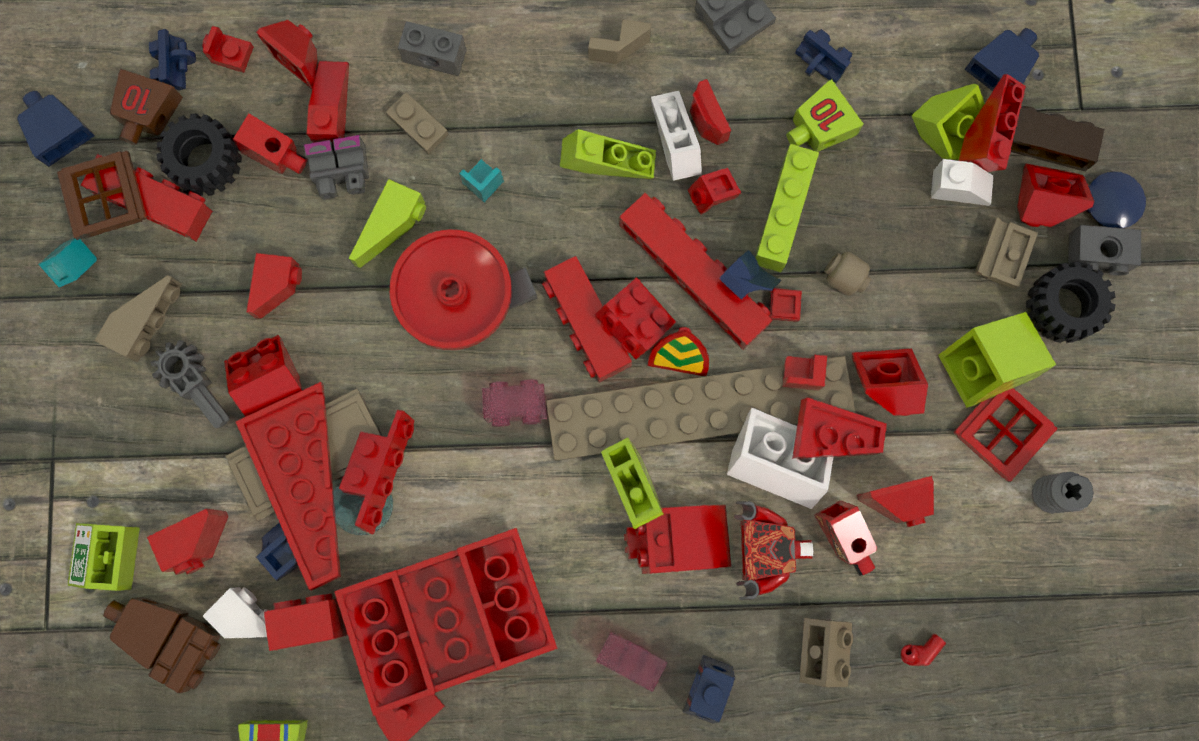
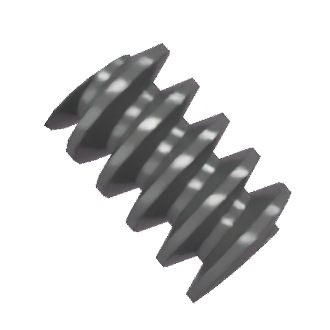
M1062 472L1043 476L1037 479L1032 489L1033 501L1037 507L1051 514L1081 511L1088 507L1094 494L1090 480L1074 472Z

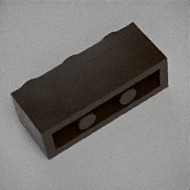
M1022 106L1011 152L1086 172L1098 162L1105 129L1095 127L1091 122H1076L1066 119L1061 114H1045L1038 112L1033 107Z

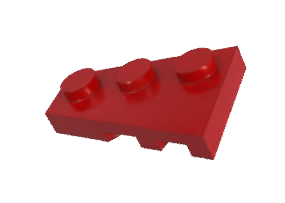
M807 397L801 400L792 459L877 455L883 453L887 424Z

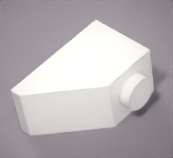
M943 159L933 170L931 198L990 206L993 175L972 162Z

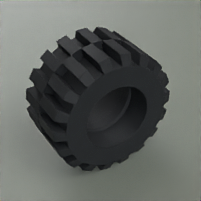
M197 113L190 114L189 119L184 115L178 117L179 122L176 124L173 121L167 125L170 129L167 132L162 131L160 137L163 138V141L157 142L156 146L161 152L156 154L157 161L161 163L160 168L167 177L188 193L191 191L200 196H203V192L208 196L215 195L214 190L218 189L222 192L226 189L224 185L227 182L232 184L235 181L232 176L234 173L239 174L241 168L237 163L242 162V156L239 154L240 150L233 140V136L219 121L213 120L205 114L200 117ZM203 144H212V152L206 162L196 167H188V157L192 150Z
M1072 262L1069 265L1068 263L1060 264L1038 278L1033 283L1034 287L1029 289L1027 294L1032 298L1026 301V308H1031L1032 311L1028 313L1030 320H1035L1036 324L1034 327L1036 330L1042 329L1044 331L1042 336L1047 339L1054 336V342L1059 343L1065 340L1066 343L1080 341L1102 330L1105 327L1104 324L1110 322L1112 316L1109 313L1115 311L1116 304L1111 303V300L1116 298L1115 291H1109L1108 287L1112 284L1109 279L1106 281L1102 279L1104 275L1102 271L1097 270L1094 272L1092 271L1093 266L1090 264H1085L1081 267V262ZM1061 288L1072 291L1081 302L1079 318L1068 315L1060 306L1059 291Z

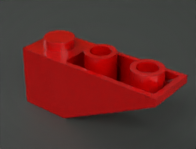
M1008 74L1002 76L966 132L959 161L972 162L987 172L1006 170L1024 98L1025 85Z

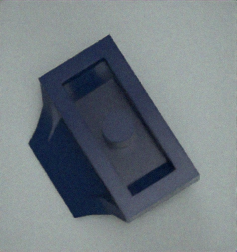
M749 250L740 256L719 278L741 300L753 291H772L782 281L762 269Z
M278 523L262 537V551L256 556L276 581H279L298 567L282 527Z

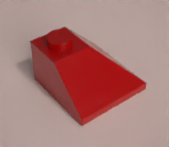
M289 20L259 28L256 33L271 56L309 88L313 89L318 63L317 49L311 40L313 35L301 24L297 27Z
M1025 164L1017 206L1020 219L1025 224L1032 227H1039L1040 225L1053 227L1093 207L1095 201L1084 175Z
M912 348L852 353V360L865 394L893 416L924 414L928 383Z
M932 476L857 495L858 501L895 523L906 522L907 527L926 523L924 517L934 515V481Z

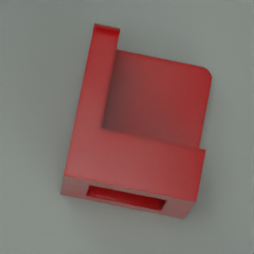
M815 354L811 359L787 356L784 365L783 387L821 390L825 387L827 356Z

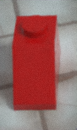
M256 253L246 312L254 318L261 319L295 294L296 285H299L302 279L300 264L292 257Z

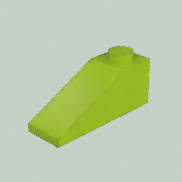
M388 179L349 257L354 266L358 268L363 267L411 230L416 220L420 221L422 219L426 205H424L425 201L421 193Z
M626 438L601 451L634 529L663 515L650 475L639 452L630 439Z

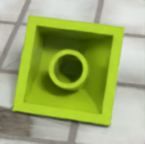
M970 84L932 96L911 116L920 137L942 159L959 161L964 136L985 102L977 84Z

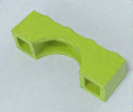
M790 144L783 160L772 205L755 254L760 267L781 273L787 264L819 152Z

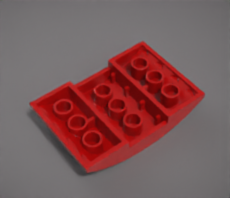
M517 528L334 591L373 716L490 672L501 670L558 649Z

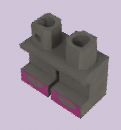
M360 135L333 139L334 145L330 140L304 145L305 155L308 158L310 167V179L316 185L318 193L323 200L337 197L336 184L346 183L349 194L355 195L365 192V179L369 178L366 147Z

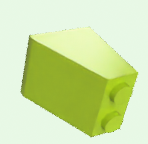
M1026 312L975 327L938 355L966 408L1031 381L1056 366L1055 361Z

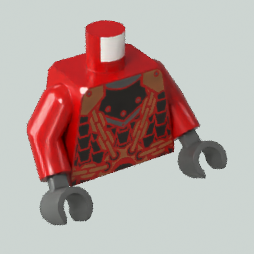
M737 501L736 504H740L743 507L742 515H734V518L743 520L741 521L742 580L745 581H739L736 585H743L746 589L745 596L739 597V599L750 600L755 599L758 595L770 593L787 582L790 573L796 572V559L813 558L812 540H795L794 527L788 526L786 519L772 510L756 506L750 501Z

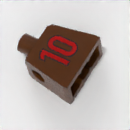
M120 69L110 109L111 116L124 125L119 139L126 143L137 145L142 131L155 136L160 135L183 97L172 85Z

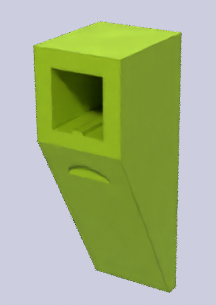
M578 129L562 139L560 167L586 174L653 179L656 150Z

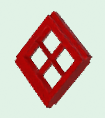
M1011 388L980 402L953 433L1002 478L1011 482L1058 428L1018 391ZM1008 399L1019 411L1004 426L993 416V413ZM1025 414L1037 426L1022 442L1010 429ZM989 419L1001 431L986 447L974 435ZM1007 435L1018 447L1003 463L991 451Z

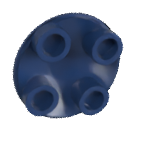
M1107 172L1094 179L1089 186L1095 202L1093 207L1086 211L1101 225L1111 228H1127L1135 224L1142 217L1146 207L1145 193L1137 180L1130 175L1122 172Z

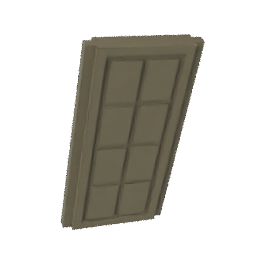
M358 388L326 404L332 483L343 478L360 431L382 436ZM244 446L227 455V462L256 520L261 521L274 514L275 511L247 447Z

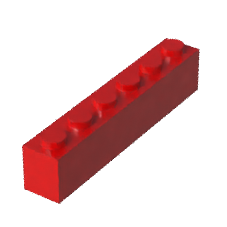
M644 193L619 216V226L744 350L773 321L769 317L771 315L770 311L761 302L755 303L748 294L741 300L719 279L727 270L724 264L717 259L713 261L706 254L707 249L703 243L696 238L692 240L685 233L686 228L681 221L675 217L671 219L664 212V205L656 197L650 198Z

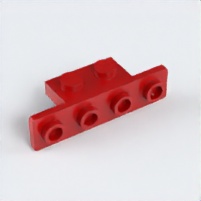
M403 410L396 411L387 437L360 431L339 490L344 493L364 497L355 526L368 534L373 535L376 527L382 520V510L387 497L393 490V480L397 469L403 462L404 450L408 439L412 437L414 432V419Z

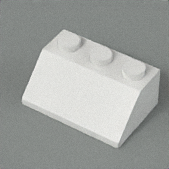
M751 408L732 450L727 475L812 509L828 491L833 457L792 459L797 426Z

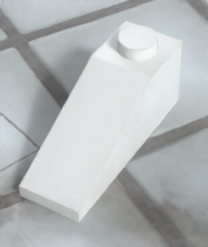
M675 91L652 96L651 103L666 162L673 181L701 175L700 145L680 92Z

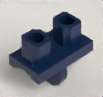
M166 29L158 30V39L149 42V53L159 61V66L150 70V79L172 85L177 90L186 89L185 72L188 71V65L196 62V54L193 51L187 50V43L184 39L172 36Z
M820 29L815 33L809 30L803 37V41L795 51V54L809 65L805 71V74L809 77L817 71L828 80L832 79L836 84L850 65L852 53L845 47H839L837 50L829 45L831 41L830 36L824 30Z

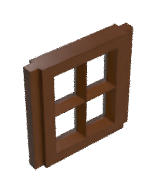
M119 151L57 171L74 239H86L147 219L131 156L128 151ZM115 166L120 187L104 191L99 171ZM93 173L98 194L82 198L77 177ZM122 192L127 213L111 218L106 197ZM100 199L105 220L89 224L84 203Z

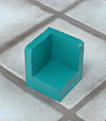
M482 159L469 173L464 169L459 173L462 184L483 202L504 182L501 170L497 167L493 170Z
M73 238L59 245L38 265L60 288L76 281L97 261V258L81 239L76 240Z

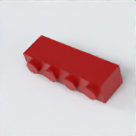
M115 166L99 171L104 191L120 187ZM137 167L135 175L147 220L197 242L213 212L204 204L206 199L191 191L187 195L179 192L180 187L168 180L163 179L161 183L153 180L154 175ZM93 173L86 174L81 186L92 194H98ZM122 192L106 197L107 201L126 209Z
M574 256L544 271L546 281L542 283V286L549 299L555 297L559 308L555 310L562 324L568 323L573 331V334L569 335L576 351L582 350L587 360L583 364L591 378L596 376L600 383L630 368L632 360L627 351L624 350L622 344L602 325L600 319L595 315L603 306L577 257Z

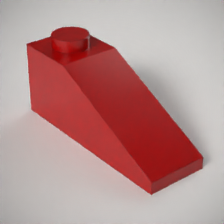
M319 61L308 105L307 135L313 143L330 140L334 145L333 139L345 138L349 76L348 62Z

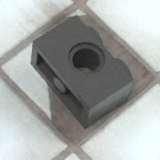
M408 21L405 23L398 45L403 63L455 76L460 74L467 51L463 35Z
M1080 225L1069 233L1068 265L1072 262H1081V267L1085 264L1092 265V271L1094 272L1105 270L1109 271L1110 275H1127L1129 271L1141 265V230ZM1100 246L1107 250L1108 257L1101 253Z

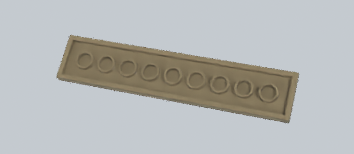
M845 356L827 358L825 387L819 391L783 387L784 365L546 400L555 461L601 455V451L626 438L630 439L636 449L740 434L751 408L797 425L801 400L807 397L856 413Z

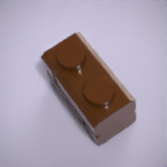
M182 617L148 674L149 677L161 684H165V686L177 693L188 692L191 688L193 690L196 689L205 675V672L201 670L206 661H211L221 647V644L218 643L221 634L193 617Z

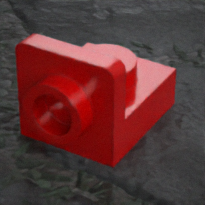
M216 26L211 27L209 34H206L202 44L203 53L211 63L242 73L245 72L254 48L251 42L225 35Z
M728 168L700 176L688 189L691 200L700 214L706 213L714 205L735 199L741 194Z

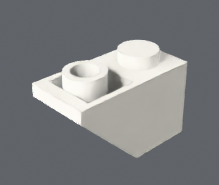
M240 587L229 588L203 615L224 638L267 637L264 612L268 610L262 611L255 603L257 598L244 587L242 589Z

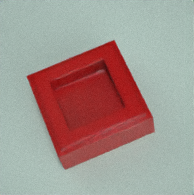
M775 288L770 291L769 311L771 315L769 317L772 320L799 322L802 291Z

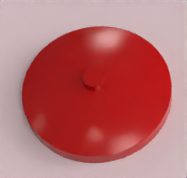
M440 230L427 234L413 242L397 260L390 280L391 305L400 324L419 342L441 350L469 348L490 337L505 319L512 298L510 274L498 250L482 237L463 230Z

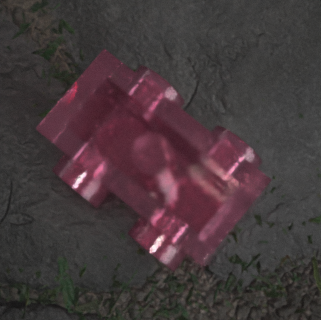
M522 380L519 386H508V382L489 383V388H482L484 420L487 423H492V427L509 426L510 421H522L524 425L539 424L541 419H547L546 389L544 384H538V380Z

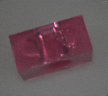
M610 630L596 657V662L651 692L654 691L667 665L665 659Z

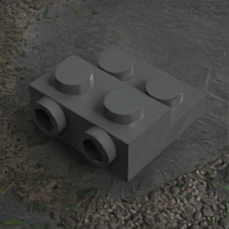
M696 0V13L728 54L774 24L776 17L763 0Z

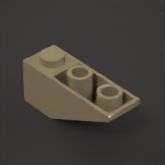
M169 275L165 276L109 314L94 341L138 362L140 357H143L148 352L150 340L155 331L159 330L164 324L165 313L169 306L178 299L182 283Z

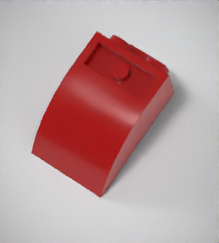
M726 505L662 508L663 515L636 529L634 527L626 528V534H624V541L627 540L625 553H628V559L637 558L642 574L732 567Z

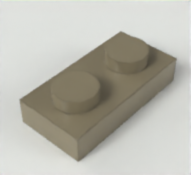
M407 92L386 111L387 116L428 155L449 135L448 130Z

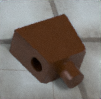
M136 597L131 598L126 606L113 600L105 609L103 616L116 623L110 634V640L143 667L151 669L180 619L187 617L189 612L148 598Z

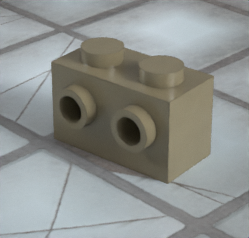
M804 618L799 683L822 687H848V679L851 675L850 650L853 643L851 622Z

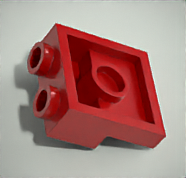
M637 277L595 313L602 325L617 338L624 350L630 353L635 360L651 348L676 323L673 317Z

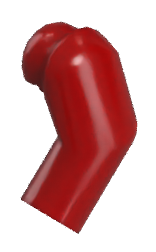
M933 633L924 646L908 644L902 647L901 659L910 666H928L943 649L946 642Z

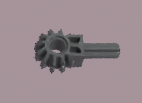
M179 340L176 345L170 342L165 343L166 352L159 349L156 350V355L160 357L159 361L154 360L150 363L151 366L158 368L152 376L155 379H161L160 387L165 389L170 387L171 391L177 392L180 397L188 400L192 399L214 428L218 429L227 424L230 420L229 415L207 389V386L212 382L204 373L206 368L198 365L205 358L202 354H196L197 347L192 344L187 346L186 342ZM182 359L183 368L179 373L175 374L174 365L178 360Z

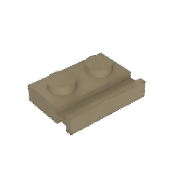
M1000 218L993 220L975 275L987 277L988 280L1015 290L1019 288L1038 232L1011 222H1003Z

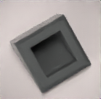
M526 267L510 275L512 298L509 309L538 299Z

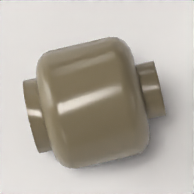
M850 251L842 254L836 253L824 270L827 274V283L845 296H851L857 291L862 293L871 282V278L868 276L870 271L869 264Z

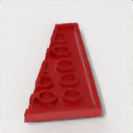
M319 382L236 421L306 585L311 591L341 577L324 384Z

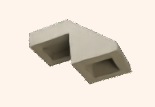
M623 19L619 41L590 37L588 46L589 60L618 64L650 42L652 23Z

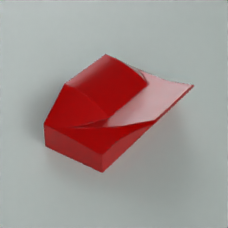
M708 80L700 81L693 93L689 112L700 136L716 145H720L729 140L731 129Z

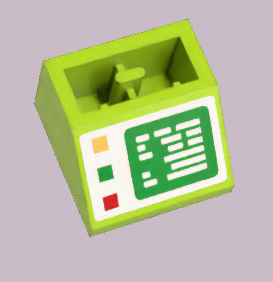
M76 523L68 586L112 591L132 590L140 528Z

